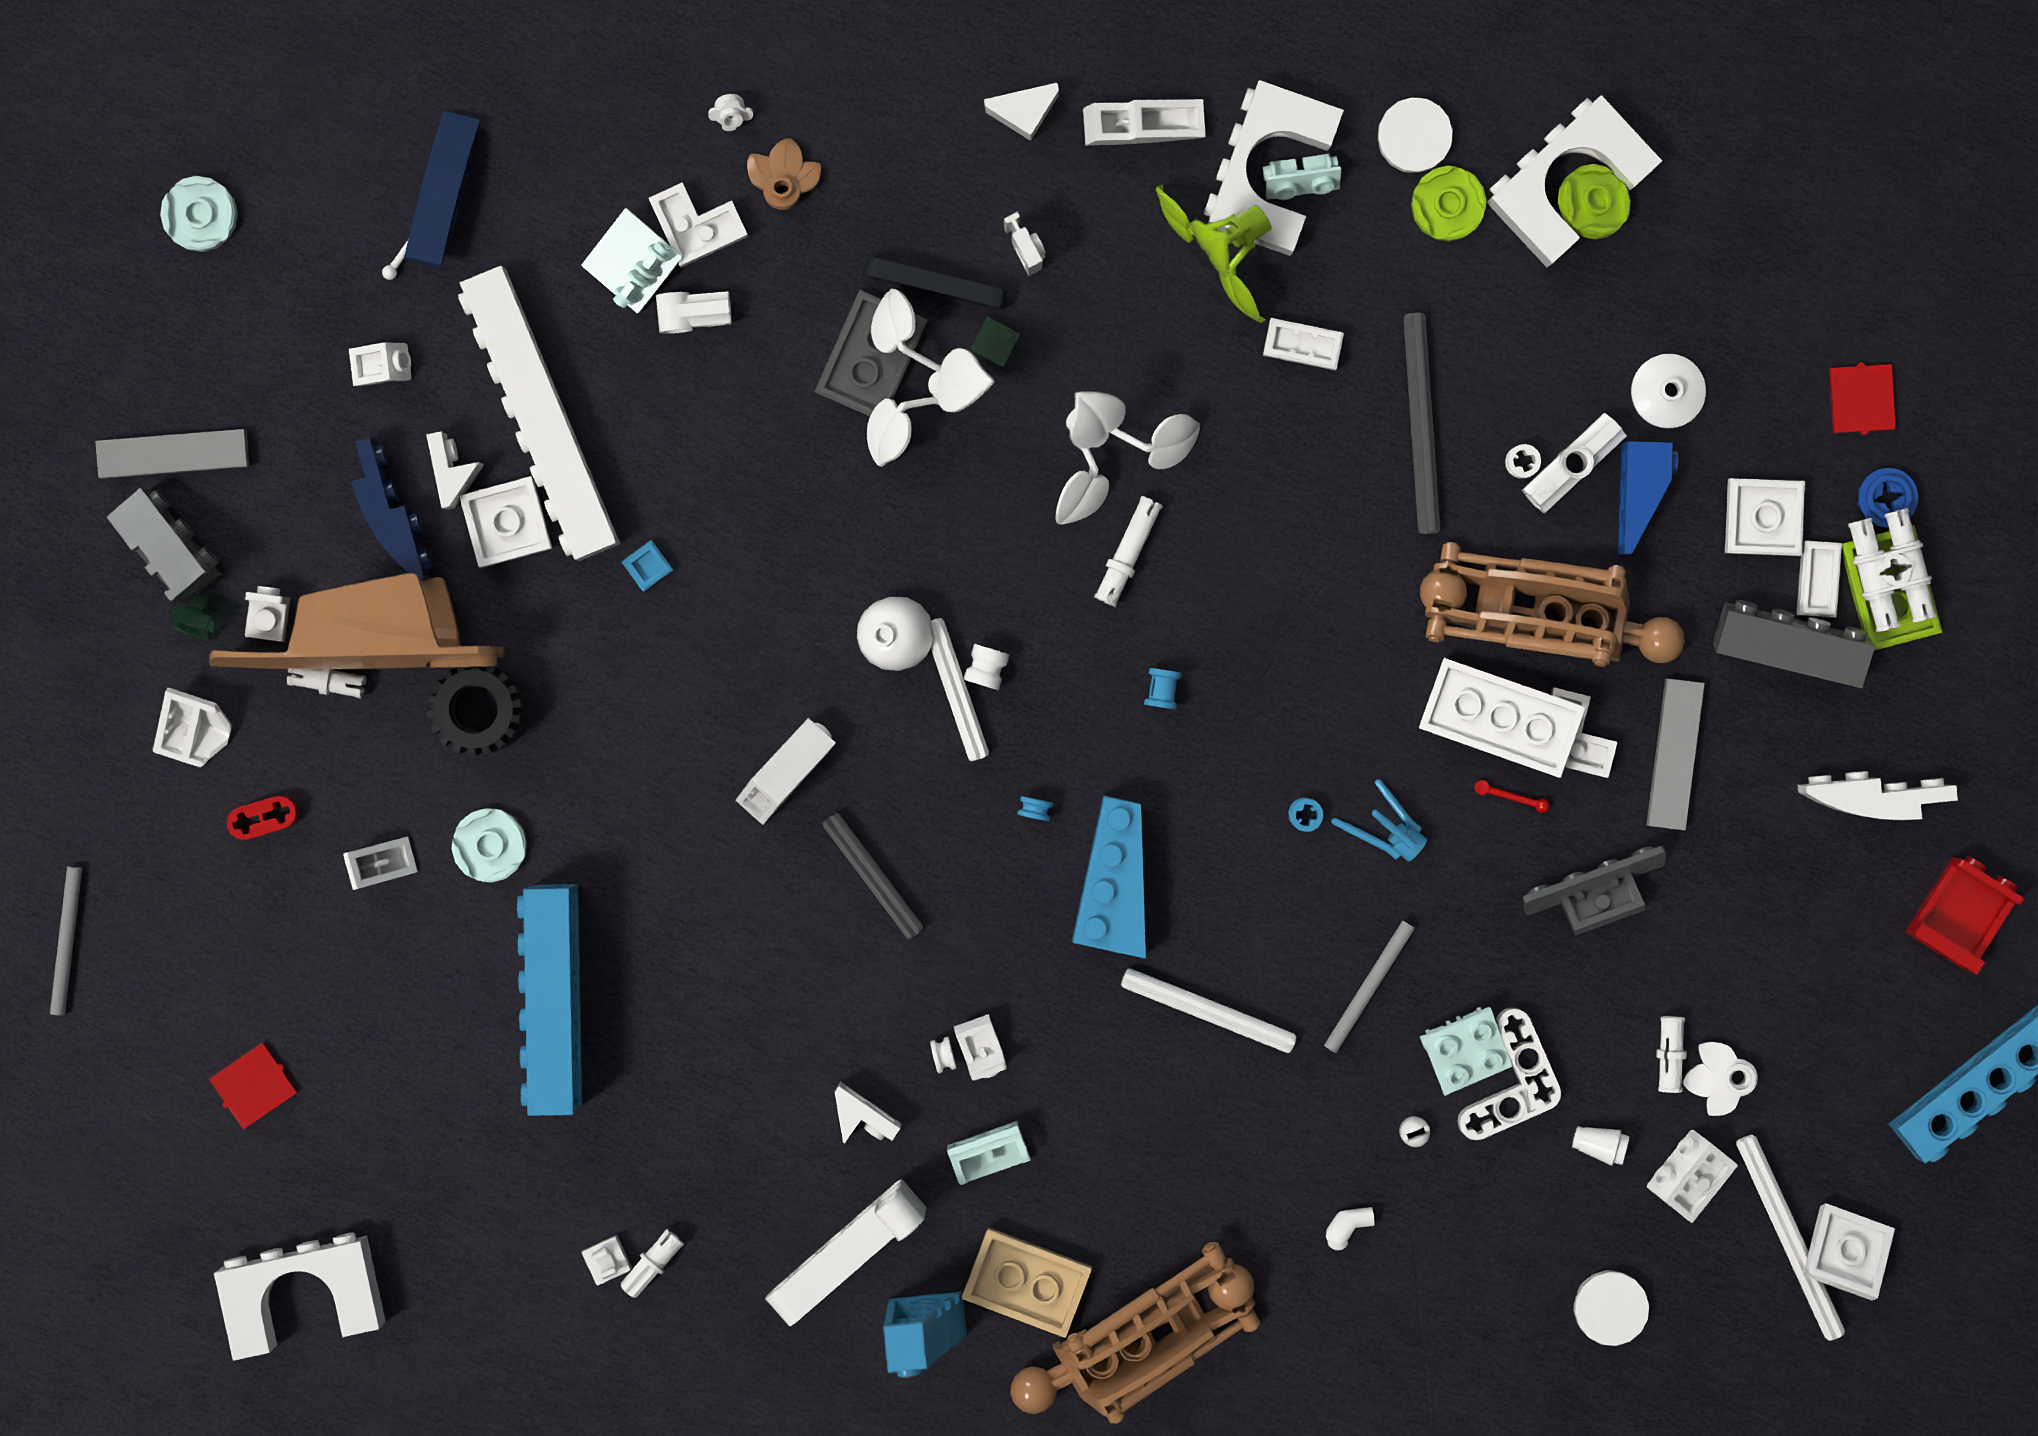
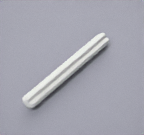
M1131 968L1127 969L1123 976L1121 985L1125 989L1286 1053H1290L1295 1045L1296 1035L1294 1033Z

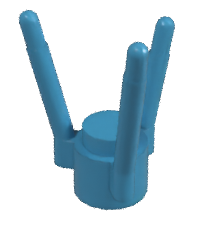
M1377 779L1375 785L1406 824L1405 826L1403 823H1400L1396 826L1378 810L1372 811V815L1391 832L1388 837V841L1392 843L1391 845L1338 818H1333L1331 822L1344 831L1386 851L1394 859L1401 855L1409 862L1423 849L1427 839L1419 833L1422 828L1410 818L1380 779Z

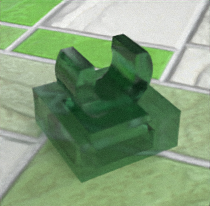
M194 594L188 608L175 604L170 616L174 630L210 642L215 627L211 616L208 615L211 607L207 604L209 599Z

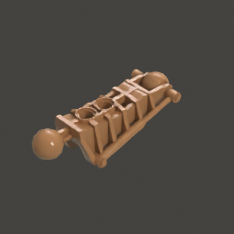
M1447 542L1442 547L1441 563L1434 564L1433 571L1423 579L1420 586L1421 601L1426 607L1425 616L1431 618L1428 620L1425 637L1432 642L1444 640L1445 635L1503 643L1506 644V647L1592 659V662L1600 667L1608 665L1610 660L1620 661L1623 643L1639 646L1644 657L1654 663H1668L1675 660L1682 653L1685 645L1684 631L1676 621L1668 617H1656L1648 620L1644 625L1627 621L1630 601L1627 581L1625 579L1626 570L1619 565H1613L1609 567V570L1527 558L1514 560L1461 552V547L1457 543ZM1461 561L1468 563H1476L1487 566L1485 568V571H1481L1463 566H1458V562ZM1496 566H1497V567H1504V568H1511V569H1515V570H1514V571L1496 570ZM1465 583L1480 586L1475 613L1459 610L1464 605L1467 597ZM1515 593L1535 596L1532 609L1514 606ZM1552 609L1559 614L1560 622L1548 620L1544 610ZM1588 617L1592 619L1596 624V628L1582 626L1581 618ZM1447 623H1451L1460 626L1470 627L1472 629L1451 627L1446 625Z
M1218 1242L1206 1244L1202 1249L1204 1257L1156 1289H1149L1088 1331L1085 1329L1080 1331L1079 1334L1073 1333L1066 1341L1054 1343L1053 1349L1061 1364L1047 1371L1035 1366L1022 1369L1015 1375L1011 1384L1010 1394L1012 1401L1023 1412L1030 1414L1042 1413L1053 1405L1057 1390L1073 1383L1080 1398L1107 1417L1110 1423L1116 1424L1121 1422L1126 1410L1193 1366L1194 1361L1242 1328L1245 1332H1253L1259 1327L1261 1322L1253 1309L1255 1305L1252 1297L1255 1287L1253 1276L1244 1267L1236 1265L1231 1258H1226ZM1208 1287L1209 1296L1218 1307L1204 1314L1194 1293ZM1238 1318V1320L1231 1324L1229 1327H1227L1217 1335H1214L1213 1330ZM1169 1321L1173 1332L1156 1342L1151 1331Z

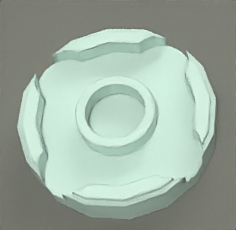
M193 176L181 179L169 193L167 192L162 201L160 215L164 230L174 242L188 250L204 252L218 248L230 238L236 228L238 213L235 200L226 187L211 178Z
M486 808L472 812L460 821L452 839L451 849L455 863L464 874L478 881L492 883L508 878L519 869L526 857L527 839L523 827L514 816L503 810Z

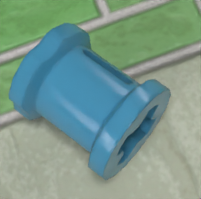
M1149 668V674L1152 675L1149 698L1145 699L1144 705L1176 709L1177 704L1174 702L1177 680L1181 679L1182 673Z

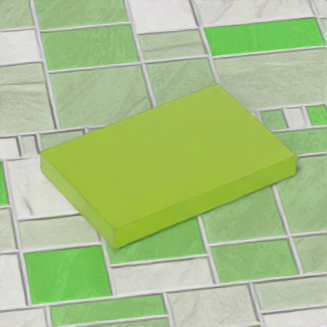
M1912 525L1915 539L1918 540L1915 526ZM1890 531L1876 534L1879 550L1883 549L1884 552L1891 551L1890 547L1893 546ZM1854 541L1842 544L1841 553L1861 629L1867 632V637H1870L1874 643V650L1942 633L1930 584L1927 585L1933 608L1937 615L1936 617L1913 622L1906 591H1901V588L1895 589V593L1891 594L1900 626L1876 632L1869 600H1865V597H1862V593H1864L1857 564L1854 565L1853 563L1855 561L1854 557L1857 556ZM1891 564L1885 571L1880 572V575L1886 574V576L1893 575L1894 577V574L1899 572L1900 569L1905 568V565Z

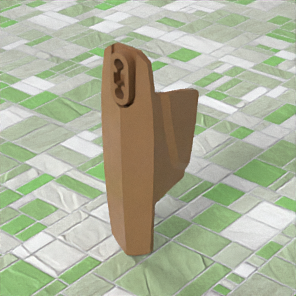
M408 573L301 596L298 602L291 640L285 653L213 650L209 655L210 666L266 669H373L427 667L429 665L430 668L497 666V657H504V647H461L455 612L445 580L435 577L420 581L417 574Z

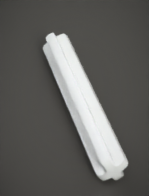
M942 618L931 620L930 623L931 636L933 635L931 650L968 759L976 761L988 756L989 751L965 681L963 680L964 678L945 622Z

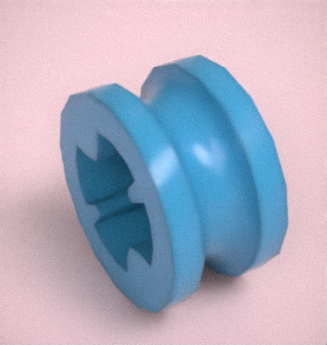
M1021 796L1020 801L1023 802V808L1018 810V815L1044 821L1050 820L1047 811L1049 808H1052V802Z
M1299 798L1289 808V820L1298 830L1304 832L1313 831L1322 823L1323 810L1320 804L1311 798ZM1306 804L1312 805L1310 810H1316L1315 818H1310L1307 825L1300 824L1302 819H1296V812L1302 811Z

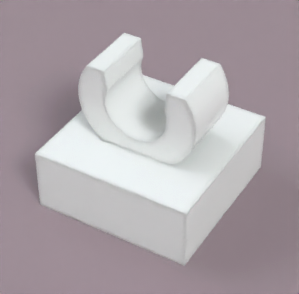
M617 1234L582 1251V1255L597 1286L632 1269Z

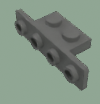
M1650 846L1644 847L1634 852L1632 857L1624 860H1608L1591 872L1570 874L1561 883L1550 887L1548 885L1537 886L1531 889L1528 895L1523 897L1524 911L1528 916L1562 904L1575 936L1645 910V904L1633 877L1663 867L1666 863V852L1663 846L1654 849Z

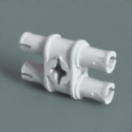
M1908 508L1884 514L1893 542V546L1890 547L1891 551L1884 552L1883 549L1879 550L1872 518L1848 524L1857 552L1853 563L1854 565L1857 564L1864 590L1862 597H1865V600L1870 602L1876 624V632L1900 626L1891 594L1895 593V589L1901 588V591H1906L1913 622L1937 616L1927 585L1931 583L1930 580L1932 578L1931 575L1928 576L1923 559L1921 551L1923 544L1920 543V540L1915 539ZM1891 564L1905 565V568L1896 572L1894 577L1893 575H1880V572L1885 571Z

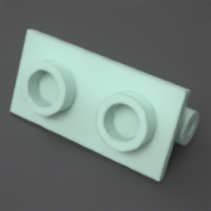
M1328 153L1304 157L1302 160L1304 170L1298 171L1295 159L1269 162V166L1263 167L1264 181H1266V200L1274 198L1286 200L1293 198L1295 195L1309 193L1326 194L1332 190L1340 189L1341 167H1338L1337 156L1330 157Z

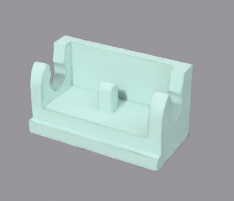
M1017 1121L947 1145L948 1155L957 1180L961 1185L1020 1163L1031 1161Z

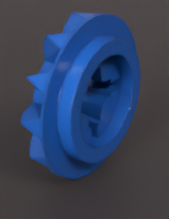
M1894 468L1876 470L1866 476L1858 489L1859 501L1857 505L1861 508L1864 518H1872V523L1878 527H1888L1887 519L1884 515L1886 513L1908 508L1909 517H1911L1916 510L1918 503L1916 485L1901 470ZM1884 487L1887 488L1888 493H1901L1902 495L1896 497V500L1891 501V508L1887 509L1885 503H1874L1873 499L1878 498L1877 496L1883 494L1882 488Z

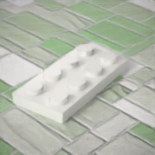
M1444 658L1419 728L1561 778L1586 707Z

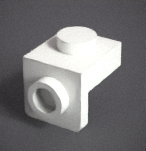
M989 1014L954 1026L955 1034L972 1080L993 1077L998 1072L1007 1068L1003 1051Z

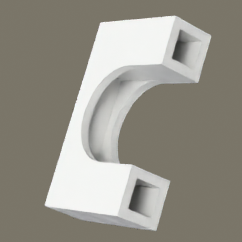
M1259 80L1255 90L1248 88L1241 106L1242 110L1247 111L1243 125L1235 123L1228 143L1235 146L1230 160L1223 158L1216 180L1222 181L1218 196L1210 194L1203 215L1210 217L1209 224L1226 219L1232 214L1239 216L1253 205H1257L1269 219L1272 229L1255 240L1254 243L1291 256L1306 216L1268 203L1253 191L1246 175L1248 155L1260 142L1273 137L1292 138L1328 151L1332 145L1344 110ZM1230 225L1217 228L1216 230L1226 232V228Z
M1602 95L1593 103L1589 98L1583 101L1571 113L1576 119L1568 127L1565 128L1560 123L1544 138L1548 145L1539 154L1532 149L1517 163L1521 170L1512 179L1505 174L1489 189L1494 196L1487 201V204L1546 267L1554 263L1580 238L1552 208L1546 196V173L1556 158L1569 153L1590 155L1614 171L1612 174L1618 180L1624 182L1628 192L1662 162Z
M354 1232L333 1237L334 1243L320 1246L319 1240L297 1245V1251L283 1254L282 1248H277L260 1253L261 1259L247 1261L246 1256H240L225 1260L224 1267L216 1271L214 1276L233 1360L270 1353L277 1346L269 1309V1294L275 1280L289 1272L302 1271L311 1273L327 1284L335 1300L342 1337L380 1329L386 1321L367 1236L356 1238Z

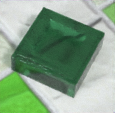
M987 317L970 351L1003 368L1020 333Z

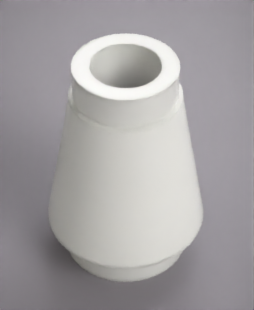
M1577 1126L1572 1148L1579 1149V1151L1611 1166L1613 1163L1622 1165L1629 1136L1621 1134V1130Z

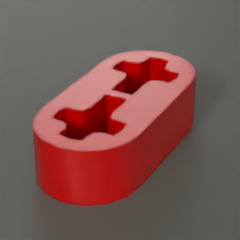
M285 795L244 805L234 809L229 814L227 828L231 835L240 840L252 839L286 829L294 825L298 820L300 814L299 806L294 799ZM277 802H280L282 807H289L290 813L285 815L286 822L282 823L281 818L269 820L266 813L277 809ZM243 812L247 818L258 815L260 818L259 823L249 826V833L246 832L245 828L238 829L237 822L242 820L241 813Z

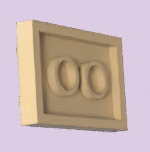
M988 1227L963 1291L962 1299L1066 1338L1092 1266Z

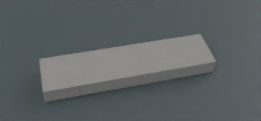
M245 429L95 441L98 478L100 479L250 467L247 430Z
M1665 679L1647 826L1686 830L1705 683Z

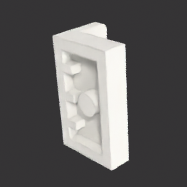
M1690 1130L1685 1138L1679 1142L1677 1148L1662 1167L1656 1171L1654 1177L1647 1184V1188L1693 1223L1738 1165L1694 1130Z

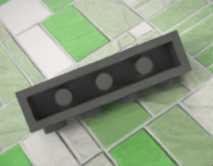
M1736 600L1735 604L1724 603L1712 643L1716 653L1863 688L1875 649V645L1870 637H1867L1866 631L1848 626L1845 627L1844 631L1830 628L1831 624L1818 618H1809L1808 622L1794 619V614L1781 609H1773L1772 613L1757 610L1758 606L1744 600Z

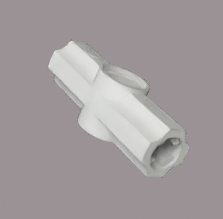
M1603 413L1576 440L1561 451L1522 491L1536 508L1542 513H1546L1575 484L1587 476L1626 437V434L1614 419ZM1570 453L1577 454L1582 459L1583 466L1579 473H1572L1566 467V458Z

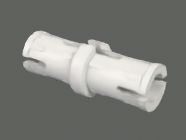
M288 669V673H294L291 676H287V685L290 686L295 685L317 689L320 694L329 695L330 692L354 696L359 699L363 697L365 688L358 686L366 684V675L334 671V669Z
M1661 1016V1046L1656 1052V1057L1660 1058L1658 1091L1680 1093L1683 1092L1682 1064L1683 1059L1687 1058V1051L1683 1050L1685 1018Z

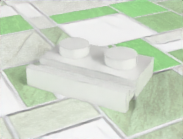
M1016 212L1004 218V229L1006 233L1013 232L1012 245L1028 276L1042 270V259L1045 258L1044 253L1046 252L1036 233L1029 235L1026 227L1019 228L1020 216Z

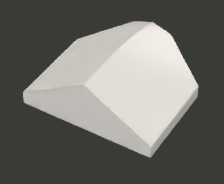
M167 688L153 752L201 768L211 757L228 744L232 724L217 703Z

